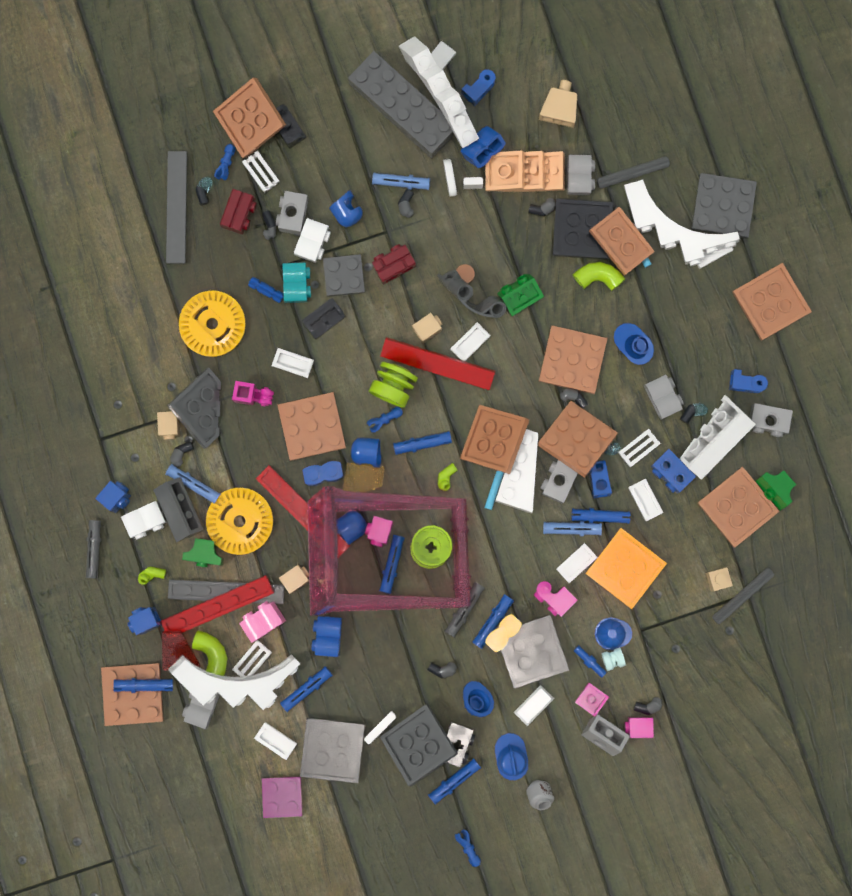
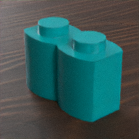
M283 263L284 303L307 302V298H311V286H307V279H310V267H306V263Z

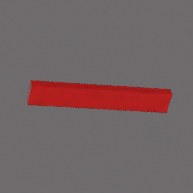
M387 337L380 356L490 390L495 374L494 370Z
M270 465L256 478L336 559L350 547Z
M264 575L162 619L160 622L169 639L274 593L268 576Z

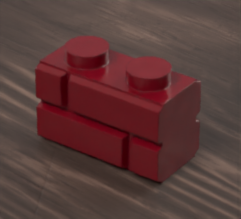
M232 189L220 226L243 235L244 230L247 231L250 226L251 220L248 219L250 213H254L257 206L255 197Z
M398 244L390 249V253L386 255L382 253L373 258L372 266L383 285L416 267V263L406 245L401 246Z

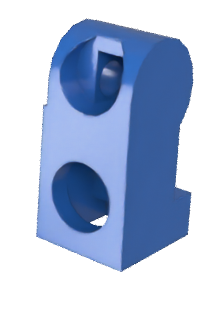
M483 70L479 75V79L471 87L466 84L461 89V94L472 105L476 106L493 88L496 78L494 72Z
M734 369L731 371L729 390L760 393L767 388L768 381L762 375L754 377L741 375L742 370Z
M605 460L597 461L590 470L593 499L608 497L612 494Z

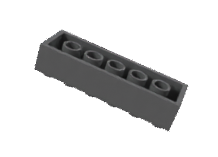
M375 51L348 77L351 87L431 159L455 135L444 114Z

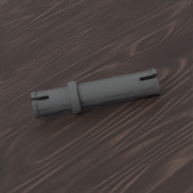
M89 520L88 537H86V541H88L86 578L98 579L100 542H102V538H100L101 521Z
M476 582L473 583L456 613H453V619L444 632L454 638L456 637L463 623H466L468 614L485 589L483 586Z

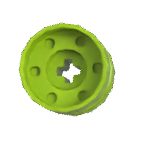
M381 362L380 367L387 372L377 371V375L383 378V381L373 380L368 392L390 404L405 408L410 396L403 390L404 388L413 390L414 386L407 381L416 383L418 377L399 365Z
M435 525L425 526L419 529L412 539L410 546L411 556L420 567L427 569L437 568L443 565L449 558L452 550V540L443 528ZM429 544H433L432 546L436 548L432 553L425 549Z

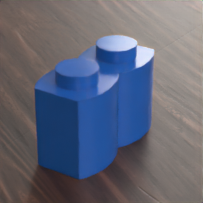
M489 126L482 128L477 133L478 140L461 149L464 158L477 168L486 165L491 157L499 153L506 144L501 134Z
M338 461L327 462L322 466L311 465L303 469L305 484L308 486H318L325 481L337 482L344 478L342 464Z
M318 616V620H314L313 632H316V640H312V651H315V655L339 657L342 618Z

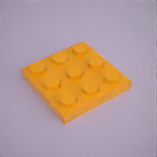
M620 528L585 574L632 609L667 563Z

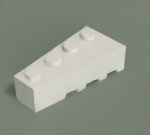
M726 395L721 399L723 403L719 409L715 408L711 415L713 417L707 425L704 424L700 429V436L693 439L680 458L701 480L756 425Z

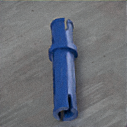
M447 431L414 439L412 437L410 440L393 443L395 455L406 452L415 453L417 450L452 443L450 432Z
M572 508L571 514H579V516H571L572 521L630 523V518H622V516L630 517V511Z
M393 535L386 567L382 571L384 575L379 589L381 592L391 594L394 578L397 577L396 570L405 537ZM397 546L394 562L392 563L395 548ZM392 566V570H391V573H390L389 582H387L388 575H389V572H390V567Z
M505 594L503 595L498 605L491 610L490 617L472 643L483 649L487 636L506 617L505 614L513 604V599Z
M325 666L313 677H308L307 682L285 700L281 701L280 704L285 711L289 712L290 709L315 689H320V685L333 676L330 670Z
M114 679V692L173 691V679Z
M473 758L449 779L443 780L441 785L428 794V796L436 805L445 796L451 795L456 787L481 769V767Z

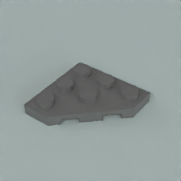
M206 368L167 405L203 449L207 448L219 436L220 430L218 428V417H220L219 390H221V381L210 368Z

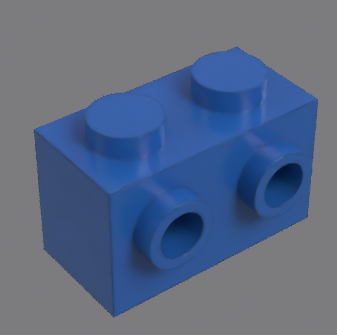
M670 449L651 465L653 468L652 473L658 479L662 478L666 482L665 486L672 493H680L696 477Z
M110 481L95 499L109 511L117 513L120 508L124 509L129 504L131 495L128 493L129 489L119 481L116 483Z
M155 607L138 608L131 612L132 616L128 617L130 621L127 623L128 627L136 635H143L162 626Z

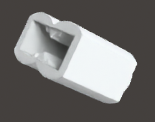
M307 218L294 255L314 263L318 259L321 260L324 249H322L324 241L328 242L331 231H328L329 226Z
M158 501L147 504L121 517L129 537H135L136 540L147 536L146 532L153 529L156 532L163 529V524L167 523Z

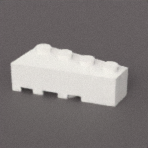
M526 429L511 473H504L495 502L532 514L538 433Z

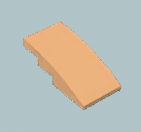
M522 150L499 152L493 155L486 164V191L535 192L565 190V153L563 151L546 153L543 151L523 152Z

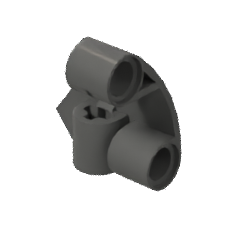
M456 270L449 271L443 276L437 275L438 280L444 287L474 313L493 318H499L505 314L506 305L496 296H490L478 305L467 301L472 297L473 289L460 277Z

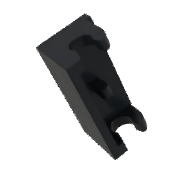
M284 104L278 106L276 109L286 123V126L278 133L290 149L307 137L287 106H284Z
M331 298L305 317L302 322L316 340L346 316L335 300Z

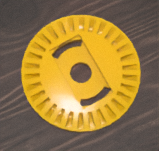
M205 291L193 296L184 305L179 317V331L185 344L197 354L207 357L222 356L232 351L243 338L245 315L239 303L230 295L220 291ZM208 307V310L203 311L199 315L198 320H195V317L198 314V312L203 308ZM211 318L218 321V326L215 329L207 327V321ZM227 328H230L229 333L222 340L217 342L216 339L222 337L227 331Z
M247 488L226 490L220 494L215 504L212 502L209 506L206 516L207 532L211 540L216 541L215 545L227 553L235 555L252 553L265 544L272 532V510L264 497ZM232 505L233 508H231L226 513L225 520H221L222 514L225 511V509L228 506ZM241 515L245 518L244 526L237 527L234 524L236 516ZM255 522H259L255 533L247 538V535L254 529Z

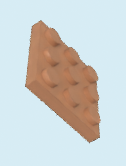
M252 78L213 111L242 158H247L286 126V123L257 78Z
M783 263L732 292L761 341L812 312Z
M551 326L539 382L595 394L607 338Z
M334 392L278 405L290 461L346 449Z
M570 401L540 439L537 446L585 478L616 438L618 432Z
M479 405L460 459L510 474L529 419Z
M743 467L738 469L697 503L733 548L738 546L779 512L775 505L765 497L764 492Z
M160 663L101 668L105 726L164 721L162 691L114 692V679H161Z

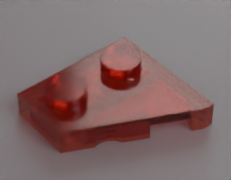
M162 631L163 671H169V668L182 655L200 668V663L182 631Z

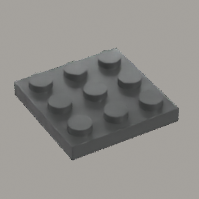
M700 173L691 230L715 234L738 232L739 237L748 238L757 182Z
M427 704L380 736L410 787L458 755L441 724Z

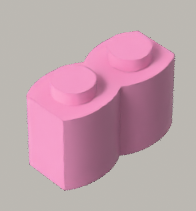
M266 601L258 606L259 611L254 614L251 611L242 617L243 621L239 624L251 643L286 622L275 602L268 603Z

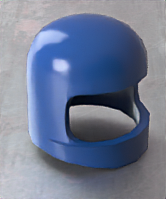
M351 191L345 193L329 208L343 227L355 225L363 216L362 208L357 207L354 209L351 204V200L355 197Z
M357 438L351 447L353 462L359 465L362 463L371 464L373 467L379 468L381 466L380 439Z
M349 511L337 520L332 521L335 531L348 545L362 537L367 528L364 517L357 511Z

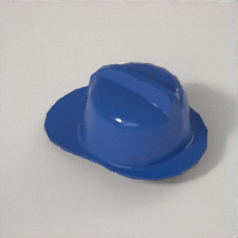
M624 323L617 327L614 333V341L621 352L634 364L641 365L649 362L654 353V346L650 337L635 324Z
M507 733L502 735L495 745L498 770L508 780L520 779L528 770V758L524 741L516 734Z

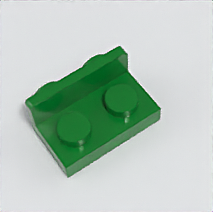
M530 274L519 276L516 282L503 286L500 289L501 291L497 293L511 316L544 297L536 280Z

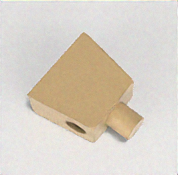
M561 80L559 89H550L540 112L539 120L574 128L577 93L570 92L572 85L570 81Z

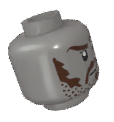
M535 780L527 788L526 793L531 807L538 810H546L553 803L554 795L548 782Z

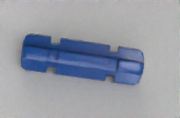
M252 277L249 281V287L254 290L257 289L258 292L269 298L272 297L278 303L284 298L282 292L275 291V288L260 282L255 277Z

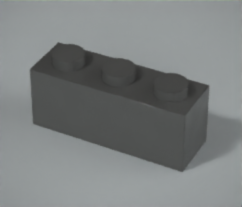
M181 478L167 481L153 490L176 542L188 539L204 530Z

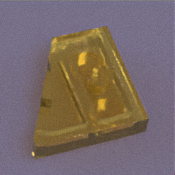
M347 462L342 499L345 500L382 487L385 467L377 468L372 465H359Z

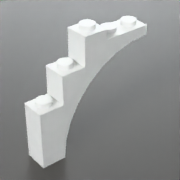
M415 36L399 45L406 62L417 73L438 104L460 146L464 148L478 140L479 137L465 110L466 107L459 93L451 87L444 71L435 63L428 47Z
M643 180L624 185L637 230L645 233L651 231L652 227H655L660 247H665L666 250L677 247L676 244L679 243L685 265L695 266L701 264V260H704L703 252L706 251L707 254L718 251L717 248L724 246L725 249L732 248L740 240L738 232L705 234L682 227L666 217L655 205L647 192Z
M182 655L169 668V671L203 706L213 701L216 697L215 694L218 692L233 708L236 705H241L248 694L264 710L266 707H271L275 702L277 695L273 690L280 688L284 683V679L288 675H293L298 670L300 663L290 655L280 664L265 672L252 676L229 677L207 672L191 663Z

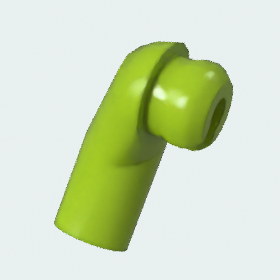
M453 463L438 474V487L440 490L447 491L450 489V476L458 471Z
M149 566L139 574L138 582L145 585L154 577L165 579L166 570Z

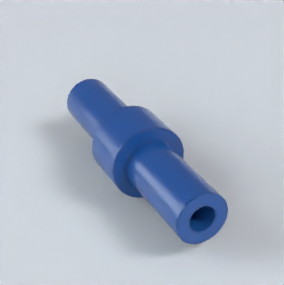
M579 645L574 649V652L584 661V664L588 668L591 667L601 678L607 673L596 662L597 660L592 655L589 656Z

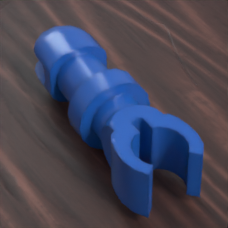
M232 144L226 145L224 157L220 160L221 165L215 171L214 176L219 180L220 177L223 180L228 178V166H231L232 162L230 160L236 150Z
M395 407L389 413L381 414L380 418L368 420L367 425L371 426L375 423V426L370 428V431L376 432L383 424L387 425L390 423V420L400 417L403 411L400 407Z
M461 830L463 839L460 836L461 834H455V838L464 847L463 852L467 853L471 866L477 867L481 863L480 858L475 854L473 844H470V836L467 830Z

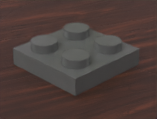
M361 254L323 258L327 297L365 293Z

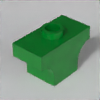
M784 470L777 475H771L766 472L755 481L764 492L765 497L772 501L779 511L792 502L790 491L796 484Z
M195 538L194 547L188 552H183L182 560L197 562L196 566L208 568V564L223 566L224 558L219 557L216 553V541Z

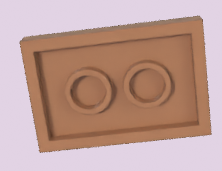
M620 207L589 230L624 276L655 252Z

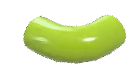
M603 262L588 263L572 274L583 289L594 281H602L613 291L626 280L616 268Z
M198 630L193 640L192 649L206 654L208 658L207 672L224 676L227 666V655L224 646L216 637Z

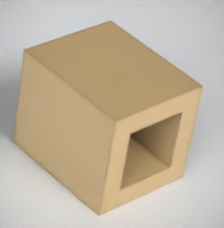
M430 313L413 324L412 329L421 342L425 343L442 331L441 325L443 324L437 315L433 316Z
M157 412L158 436L163 437V440H175V436H180L179 419L173 412Z
M297 565L279 577L289 594H292L310 581L308 579L310 574L304 566L301 568Z
M727 567L705 573L711 592L733 586Z

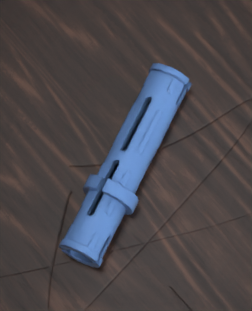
M374 172L372 184L406 187L408 190H412V188L429 190L430 178ZM384 179L399 180V182H396V181H386V180H384ZM403 181L419 182V184L405 183Z
M173 464L166 471L165 475L173 479L181 478L184 486L214 504L220 496V493L191 477L189 472L185 473L173 466Z
M580 521V523H543V534H580V536L584 537V535H601L602 523H584V521ZM554 528H571V529H554ZM574 528H591V529H574Z

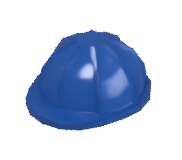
M611 617L605 618L596 626L595 638L597 643L604 649L614 650L630 642L632 630L629 624L623 620Z
M471 681L465 685L463 689L464 708L471 715L477 717L489 715L494 708V700L491 693L484 685L477 681Z

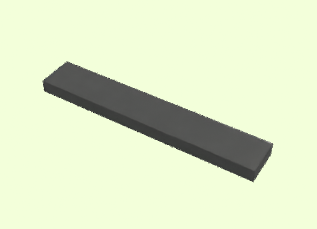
M168 151L166 264H186L187 151Z
M169 580L168 599L206 601L246 583ZM271 584L274 593L252 603L268 601V603L284 604V585Z

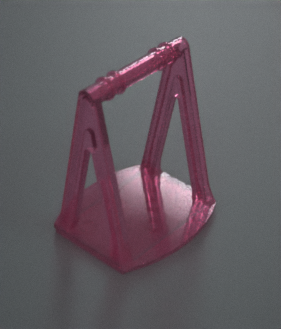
M333 486L323 487L308 500L310 616H319L334 611L471 607L470 590L472 587H470L471 575H469L468 532L470 531L467 529L469 518H467L466 499L347 492ZM451 509L452 518L450 521L452 522V530H450V533H452L454 564V576H452V579H454L453 590L455 591V598L337 594L338 535L336 512Z

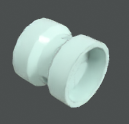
M620 647L610 653L607 651L601 653L607 671L613 670L616 666H626Z

